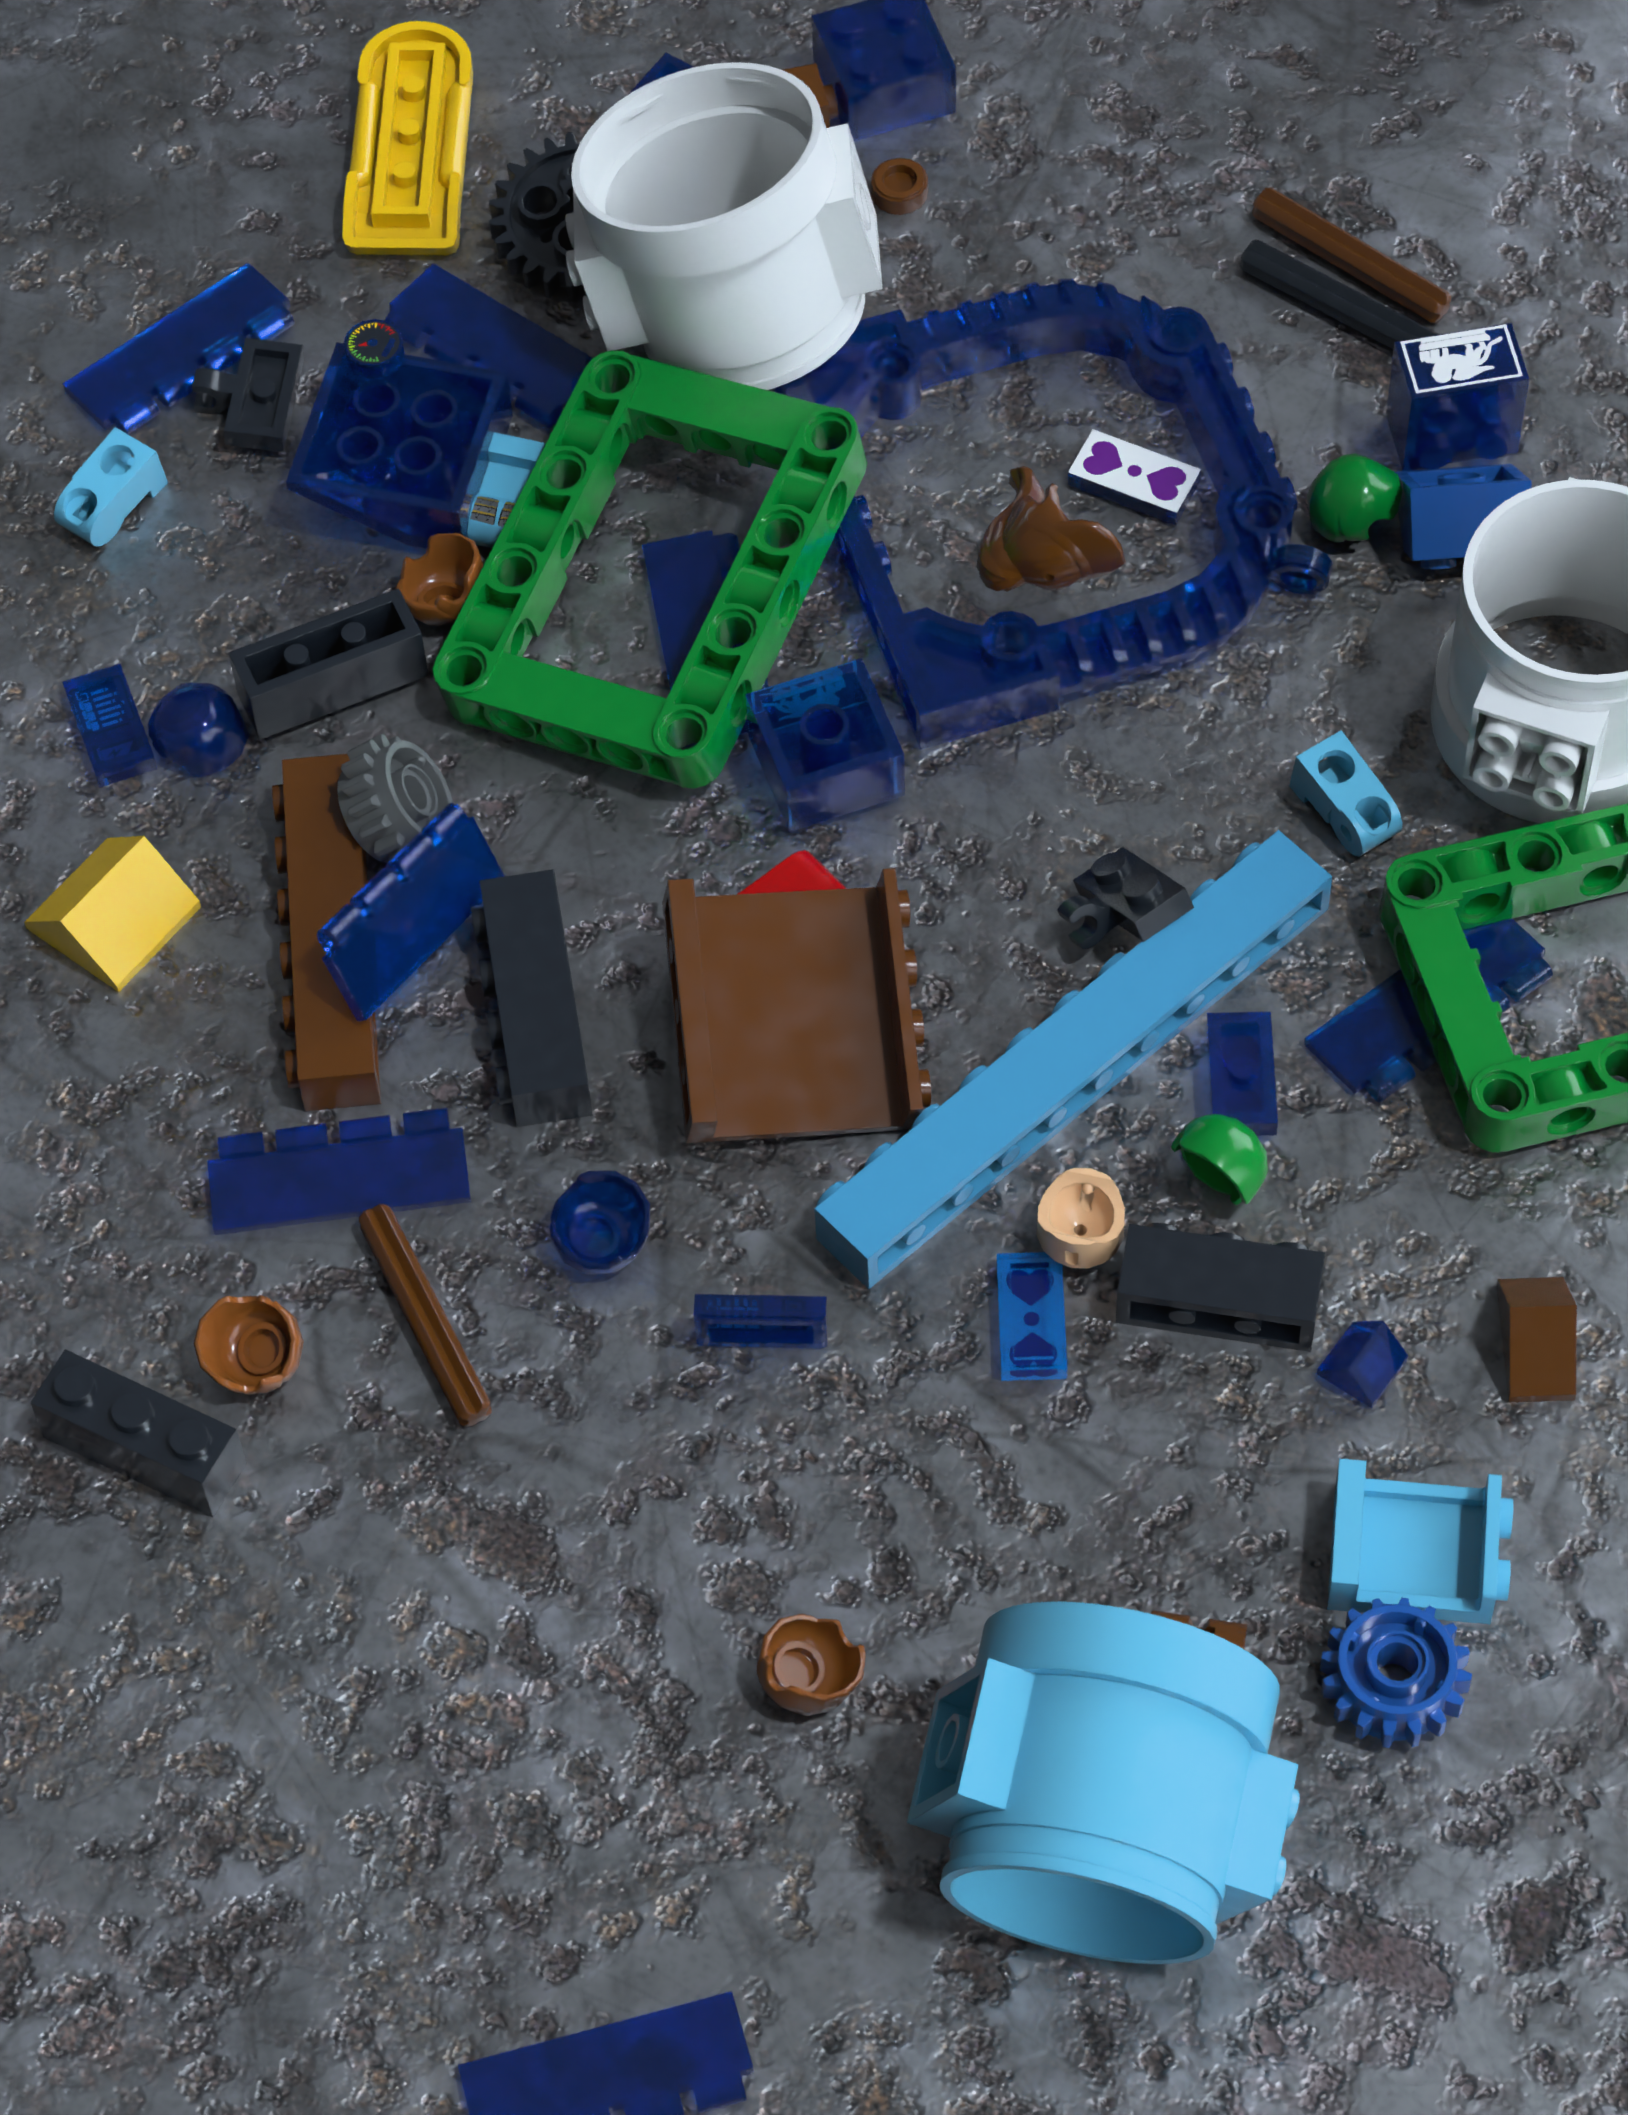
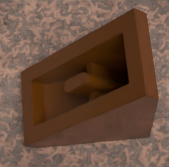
M1564 1277L1497 1279L1496 1286L1508 1403L1575 1401L1577 1305Z

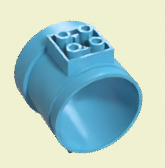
M1036 1602L1011 1606L994 1613L984 1624L975 1667L937 1690L907 1819L908 1824L950 1837L949 1849L951 1853L949 1862L943 1868L940 1881L941 1893L959 1911L988 1927L1018 1939L1063 1952L1103 1960L1139 1964L1184 1963L1207 1956L1215 1946L1217 1924L1272 1900V1897L1279 1891L1285 1877L1286 1859L1284 1856H1281L1285 1830L1292 1824L1298 1810L1299 1792L1297 1789H1294L1298 1764L1268 1754L1280 1695L1279 1682L1273 1672L1263 1662L1239 1646L1199 1628L1145 1612L1091 1603Z

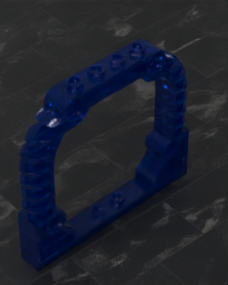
M1059 279L1058 284L1044 286L1033 282L1023 285V290L1006 294L1004 291L992 293L990 299L973 303L971 300L960 302L957 304L956 309L941 313L937 309L925 312L923 318L909 322L906 321L901 309L860 320L848 341L826 362L806 375L772 389L775 393L848 411L855 418L862 439L868 429L879 418L900 420L912 415L920 406L922 390L948 381L1041 355L1084 351L1114 357L1126 362L1133 379L1143 392L1157 400L1177 405L1219 495L1215 508L1213 535L1216 557L1201 574L1164 592L1038 626L1026 614L1015 611L1000 612L993 615L983 626L945 616L928 607L903 613L888 577L892 575V567L886 546L882 540L874 542L869 530L873 529V522L868 503L864 495L854 496L838 528L834 541L920 750L1059 710V696L1075 691L1079 693L1088 692L1099 684L1110 681L1118 683L1128 680V676L1146 671L1149 674L1162 670L1164 665L1181 661L1183 664L1195 660L1197 655L1212 648L1216 650L1226 644L1231 636L1242 627H1245L1254 617L1255 611L1268 590L1272 568L1282 564L1278 559V552L1285 547L1291 546L1294 511L1297 510V497L1289 477L1281 478L1276 469V455L1269 434L1266 431H1258L1254 422V406L1249 391L1245 386L1238 388L1233 378V362L1227 345L1224 342H1216L1207 321L1197 311L1181 306L1170 307L1164 310L1159 304L1144 295L1141 296L1139 302L1118 293L1114 285L1100 281L1096 283V287L1076 284L1073 279Z

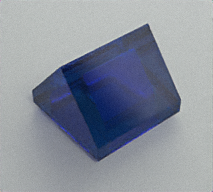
M1384 1321L1352 1322L1319 1366L1316 1374L1370 1408H1373L1408 1361L1409 1355Z

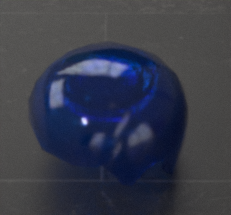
M181 683L157 701L147 724L152 745L166 764L173 761L181 765L193 777H204L225 770L242 755L249 737L244 718L234 699L225 690L211 683Z
M588 1171L582 1173L558 1197L553 1206L549 1226L551 1244L565 1264L587 1275L616 1273L628 1266L639 1255L646 1243L650 1231V1203L637 1182L617 1171Z

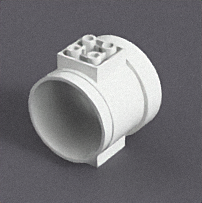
M742 62L709 64L675 72L642 86L614 104L591 126L578 146L571 172L574 212L566 214L567 231L574 250L566 252V260L573 285H583L587 296L583 297V306L588 326L591 331L600 329L607 351L643 344L649 360L769 390L806 375L831 358L848 341L859 324L865 305V293L883 289L877 215L849 125L847 123L826 128L815 95L806 84L790 73L767 65Z
M1569 477L1568 480L1546 483L1525 490L1495 508L1477 528L1468 545L1463 565L1456 619L1447 631L1438 653L1431 698V723L1436 744L1443 759L1462 784L1483 801L1507 814L1541 824L1628 803V671L1593 675L1553 669L1523 656L1503 641L1494 631L1496 628L1521 619L1558 615L1598 621L1628 634V487L1611 482L1579 480Z

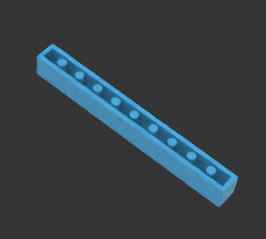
M1280 830L1276 831L1261 845L1258 842H1254L1247 846L1239 854L1229 871L1216 881L1214 879L1206 880L1193 892L1190 897L1194 906L1192 910L1146 941L1140 942L1126 955L1120 952L1112 956L1103 965L1093 982L1080 992L1072 990L1063 996L1054 1007L1051 1016L1035 1029L1028 1027L1020 1031L1011 1040L1001 1057L988 1067L981 1065L971 1071L962 1081L957 1093L941 1106L937 1103L932 1104L922 1111L914 1121L912 1129L894 1144L887 1142L879 1146L869 1156L864 1168L846 1183L839 1181L831 1185L819 1198L816 1208H814L816 1239L868 1289L873 1287L1329 909L1332 875Z

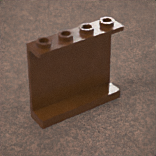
M883 869L877 886L869 888L695 897L694 879L668 880L662 908L686 1143L911 1130L914 1121L922 1113L923 1108L931 1105V1081L928 1069H919L916 1047H923L924 1020L921 1009H912L909 987H916L917 960L914 949H905L902 928H908L910 925V900L907 890H898L896 869Z

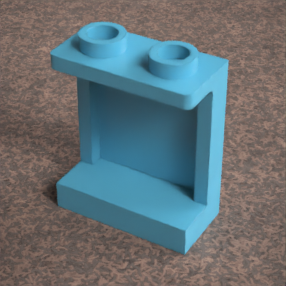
M1339 1458L1334 1494L1327 1610L1348 1612L1353 1608L1359 1613H1364L1371 1609L1373 1599L1379 1598L1384 1605L1398 1604L1401 1597L1409 1599L1410 1606L1425 1610L1428 1606L1434 1607L1436 1609L1434 1617L1437 1620L1491 1624L1496 1600L1507 1601L1510 1587L1511 1561L1498 1559L1499 1538L1510 1539L1513 1522V1499L1501 1498L1502 1475L1488 1474L1484 1488L1365 1478L1366 1461Z

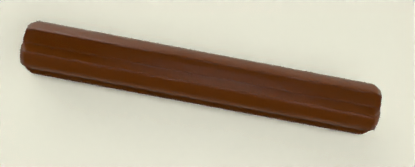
M1272 187L1265 188L1254 200L1252 211L1254 218L1427 321L1437 323L1447 313L1451 301L1449 292Z
M378 1204L372 1209L363 1211L359 1216L360 1229L459 1424L470 1427L486 1420L492 1413L490 1400L391 1207L386 1204Z

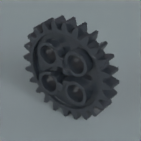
M572 131L566 134L565 146L557 147L547 137L544 139L545 153L538 155L533 150L524 149L526 166L508 163L509 181L496 180L497 198L489 200L492 218L489 220L492 240L495 242L498 258L506 259L508 273L513 276L523 272L525 287L528 289L534 287L542 280L545 295L548 298H551L560 287L566 288L569 302H574L579 290L584 289L583 285H573L566 260V252L574 249L567 231L566 214L574 212L571 172L574 156L579 146ZM540 212H548L546 214L537 215Z

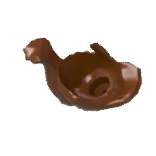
M1021 466L1010 470L1009 484L1016 491L1015 499L992 520L977 549L978 559L976 567L979 571V577L987 588L1008 592L1025 584H1030L1046 590H1062L1074 583L1109 575L1124 565L1125 558L1122 545L1111 531L1095 521L1083 519L1069 520L1060 507L1057 485L1050 484L1044 493L1031 468Z

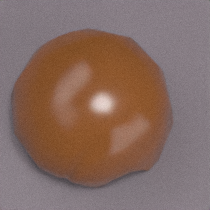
M438 533L429 537L427 551L422 557L411 559L407 556L404 558L400 580L397 582L395 589H400L415 619L431 626H443L456 621L483 568L475 541L460 533Z
M258 1295L243 1297L225 1296L219 1299L199 1319L193 1344L200 1368L217 1384L230 1391L249 1395L267 1393L280 1388L283 1382L289 1381L299 1367L304 1341L296 1317L277 1301H272L268 1297Z
M797 1614L778 1619L759 1641L757 1675L764 1691L778 1706L804 1716L821 1714L836 1709L859 1685L864 1675L866 1652L863 1645H853L847 1639L839 1620L817 1619L811 1615Z

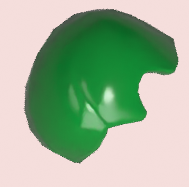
M1347 454L1331 461L1319 472L1307 493L1306 505L1314 531L1332 543H1341L1345 540L1365 541L1369 539L1368 528L1374 521L1394 519L1398 513L1403 490L1398 474L1364 455Z
M1210 1114L1195 1118L1182 1128L1171 1145V1149L1174 1152L1181 1149L1183 1159L1196 1178L1214 1190L1230 1195V1200L1234 1205H1239L1242 1202L1249 1204L1264 1183L1268 1173L1267 1152L1255 1132L1237 1118L1221 1114Z

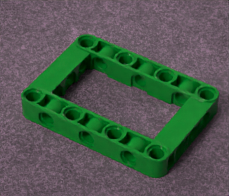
M611 350L591 359L584 368L435 660L433 667L434 679L448 711L454 719L463 724H471L670 782L682 788L695 789L706 786L714 781L723 770L751 712V693L762 689L865 474L867 459L855 418L848 411L841 408L829 407L630 355L624 351ZM645 435L682 444L685 451L696 453L698 449L735 458L740 466L750 468L753 463L778 470L667 698L523 657L532 637H539L568 579L565 571L582 539L588 540L616 484L614 474L629 444H636L638 438L643 439ZM744 643L740 647L731 648L736 644ZM759 693L754 694L755 701H756V699H757ZM697 743L689 749L681 750V748L688 744Z
M1628 803L1408 854L1396 859L1388 868L1379 907L1380 922L1385 929L1464 1127V1132L1469 1140L1480 1149L1490 1152H1506L1628 1122V1082L1616 1081L1611 1077L1621 1076L1628 1080V1033L1578 1044L1576 1051L1532 1062L1529 1056L1522 1058L1520 1054L1514 1055L1500 1022L1503 1012L1499 1001L1492 1002L1479 971L1481 961L1477 948L1470 949L1463 930L1627 892ZM1526 868L1537 869V870H1539L1540 872H1534V871L1528 870V869H1526ZM1413 895L1421 898V900H1414L1406 896ZM1489 1105L1503 1106L1509 1112L1495 1111Z

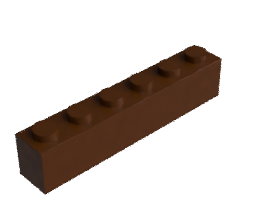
M347 754L283 759V784L272 785L276 822L285 821L286 836L275 837L277 870L279 874L288 873V888L277 889L278 912L281 927L290 926L291 941L280 942V960L283 979H293L294 994L282 997L283 1018L286 1034L295 1033L296 1049L285 1051L286 1076L289 1089L300 1088L305 1111L381 1104L367 854L355 840L345 823L337 793L338 780L342 772L341 766L350 761Z

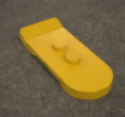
M427 21L404 22L388 27L375 35L364 47L359 60L357 77L358 95L350 168L346 177L342 233L348 252L356 255H450L456 253L459 247L460 214L473 86L471 53L464 39L444 25Z

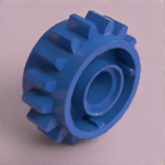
M1401 1597L1398 1604L1384 1605L1377 1598L1372 1600L1371 1609L1363 1614L1353 1608L1347 1612L1346 1631L1332 1627L1329 1632L1327 1646L1331 1651L1322 1652L1320 1672L1329 1675L1323 1679L1322 1696L1323 1698L1337 1699L1334 1711L1335 1720L1340 1722L1348 1719L1357 1727L1355 1737L1361 1740L1369 1734L1381 1739L1382 1747L1390 1748L1392 1742L1398 1740H1407L1411 1747L1419 1746L1421 1735L1428 1731L1438 1737L1444 1734L1447 1722L1445 1714L1457 1718L1461 1715L1465 1700L1460 1694L1469 1693L1472 1673L1463 1670L1468 1664L1470 1651L1466 1646H1455L1454 1641L1457 1627L1454 1623L1443 1626L1434 1617L1436 1610L1434 1607L1428 1606L1425 1610L1410 1606L1409 1599ZM1396 1664L1406 1668L1412 1676L1406 1680L1395 1681L1385 1677L1379 1669L1385 1665Z

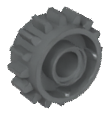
M380 734L349 750L347 755L350 761L341 766L342 772L338 780L337 793L345 823L358 844L376 860L391 863L394 868L405 865L407 870H412L443 854L445 849L442 843L450 839V832L454 823V806L448 785L431 757L417 745L409 741H401L397 736L388 740L385 734Z

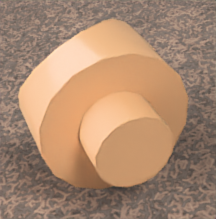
M1072 1168L1060 1174L1047 1188L1038 1206L1037 1237L1043 1251L1055 1262L1070 1268H1091L1105 1263L1117 1253L1124 1239L1125 1207L1115 1182L1107 1174L1091 1168Z

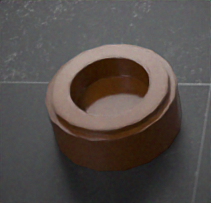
M905 158L890 159L881 163L874 170L871 179V195L874 203L881 210L895 215L909 214L920 209L928 196L926 170L919 163Z

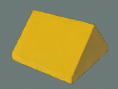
M145 836L107 838L24 923L26 929L108 986L120 992L201 908L199 899Z

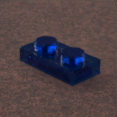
M1271 1012L1207 1013L1206 1035L1211 1114H1221L1237 1118L1252 1129L1256 1136L1277 1135L1278 1111Z

